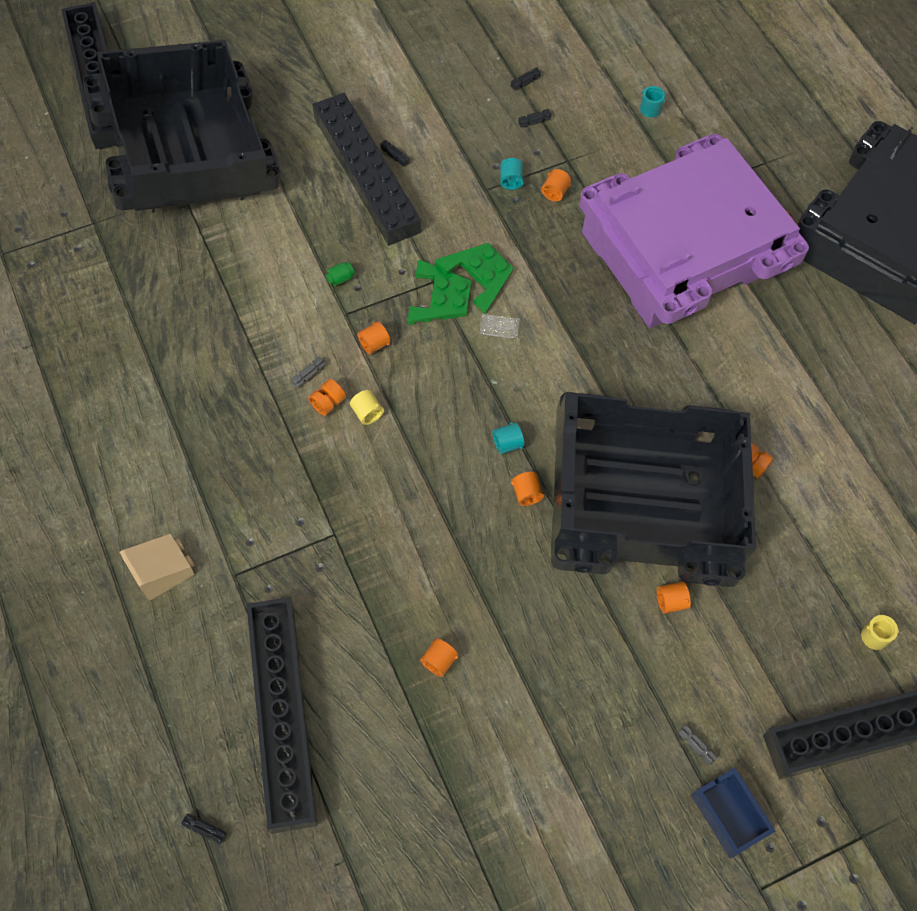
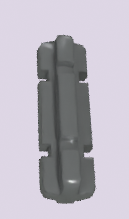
M317 357L312 361L313 364L310 363L299 372V375L296 374L291 379L293 385L299 388L304 384V381H308L314 376L318 369L321 370L325 366L322 358Z
M689 725L683 726L678 732L684 740H688L687 743L699 756H703L702 759L708 765L712 764L717 759V754L713 750L710 751L708 749L709 746L697 733H693L694 730Z

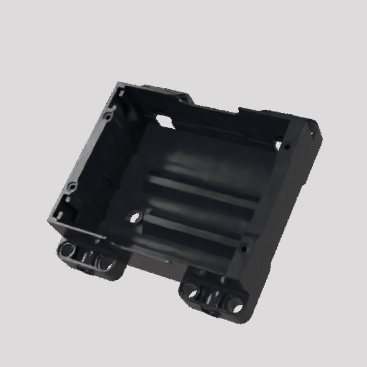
M226 40L97 52L99 74L84 77V92L92 123L98 127L112 126L120 155L108 157L105 164L109 190L117 209H135V211L152 209V213H155V208L240 197V200H243L244 196L256 195L263 191L279 188L281 171L271 142L266 138H259L253 118L250 119L247 110L252 107V88L243 64L240 61H232ZM227 87H231L229 103L227 100Z
M875 121L866 133L862 135L849 158L850 165L858 169V171L842 193L838 195L828 189L821 190L802 214L797 225L800 228L799 234L807 241L809 246L803 261L916 325L917 135L911 133L913 127L906 130L896 124L890 126L882 121ZM867 218L873 220L875 223H870L869 221H867Z
M574 392L563 393L556 412V458L551 540V564L553 567L559 570L580 573L607 574L612 570L617 560L678 566V575L683 582L708 586H736L745 576V561L756 550L750 413L692 405L685 406L681 411L630 406L626 403L627 399ZM577 419L594 420L592 430L577 428ZM698 431L714 433L710 443L694 441ZM689 473L695 474L698 477V481H691ZM558 554L564 555L567 559H560ZM601 559L608 560L609 564H604ZM687 568L693 569L694 573H690ZM729 571L733 572L736 575V578L731 576Z

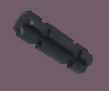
M534 68L531 72L528 71L519 76L518 79L511 80L510 85L514 90H517L521 86L532 82L533 79L539 78L541 71L538 68Z
M545 109L542 112L538 111L528 114L527 117H519L518 123L520 127H525L528 124L532 125L542 122L543 119L544 121L549 120L552 114L549 109Z
M387 140L381 142L380 148L387 152L394 160L399 161L402 166L409 164L410 158L403 154L402 151L391 145Z
M189 813L184 816L181 823L184 827L192 828L194 832L208 839L212 838L214 842L219 844L223 843L227 835L224 830L216 829L215 826L199 818L196 819L195 816Z

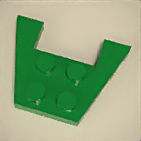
M489 243L447 255L435 261V265L445 275H448L461 265L485 289L473 301L483 314L487 313L514 269Z
M418 260L416 278L434 280L430 308L410 306L407 324L413 325L419 321L426 323L438 318L445 320L467 316L471 280L451 272L445 275L437 266Z

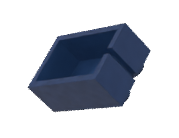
M736 768L721 775L715 781L713 780L691 795L730 859L776 832Z

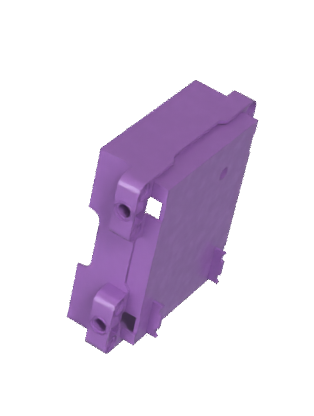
M718 134L708 135L677 149L673 161L631 179L628 175L619 173L585 187L581 192L579 206L585 214L582 233L597 255L603 258L631 298L632 305L649 329L661 323H673L707 307L711 295L739 282H743L744 286L759 278L769 279L801 264L809 249L807 242L799 234L800 228L728 138L723 139ZM689 279L687 291L675 296L673 292L676 284Z

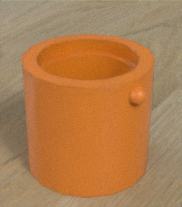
M552 170L548 173V177L541 188L542 194L551 201H560L567 189L571 187V177L563 170Z
M378 321L373 322L372 325L357 333L360 344L370 355L384 346H388L391 342L385 327Z
M536 472L521 473L512 479L511 484L520 506L533 505L544 498Z
M681 581L657 587V601L663 614L690 608V594L685 582Z
M436 638L421 657L420 662L433 674L443 677L454 661L458 659V653L448 643Z

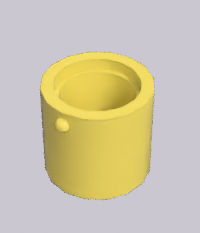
M371 390L361 391L350 401L351 408L364 425L372 424L384 413L383 407Z
M877 615L864 626L861 637L869 648L881 650L897 637L899 630L892 618L885 615Z

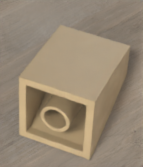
M171 534L119 552L148 601L195 575L192 567L195 566L189 555L184 557L181 552L184 550L183 545L179 539L174 540Z

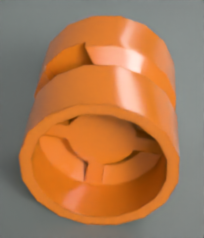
M328 379L320 386L321 390H315L308 397L313 408L323 416L330 413L334 409V405L340 404L346 398L343 389L332 379Z
M751 442L753 476L759 479L769 467L774 457L765 451L760 452V448Z

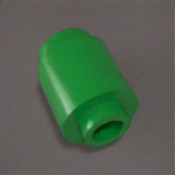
M341 262L327 269L325 276L328 283L336 287L352 279L355 272L350 262Z

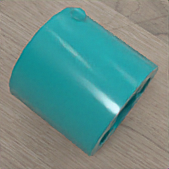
M657 86L646 87L642 91L640 112L649 118L657 117L661 114L663 103L665 102V92Z
M517 158L503 160L500 163L501 186L508 190L520 188L524 181L522 161Z
M511 422L509 425L492 430L493 440L500 455L519 448L523 449L525 445L523 434L516 422Z

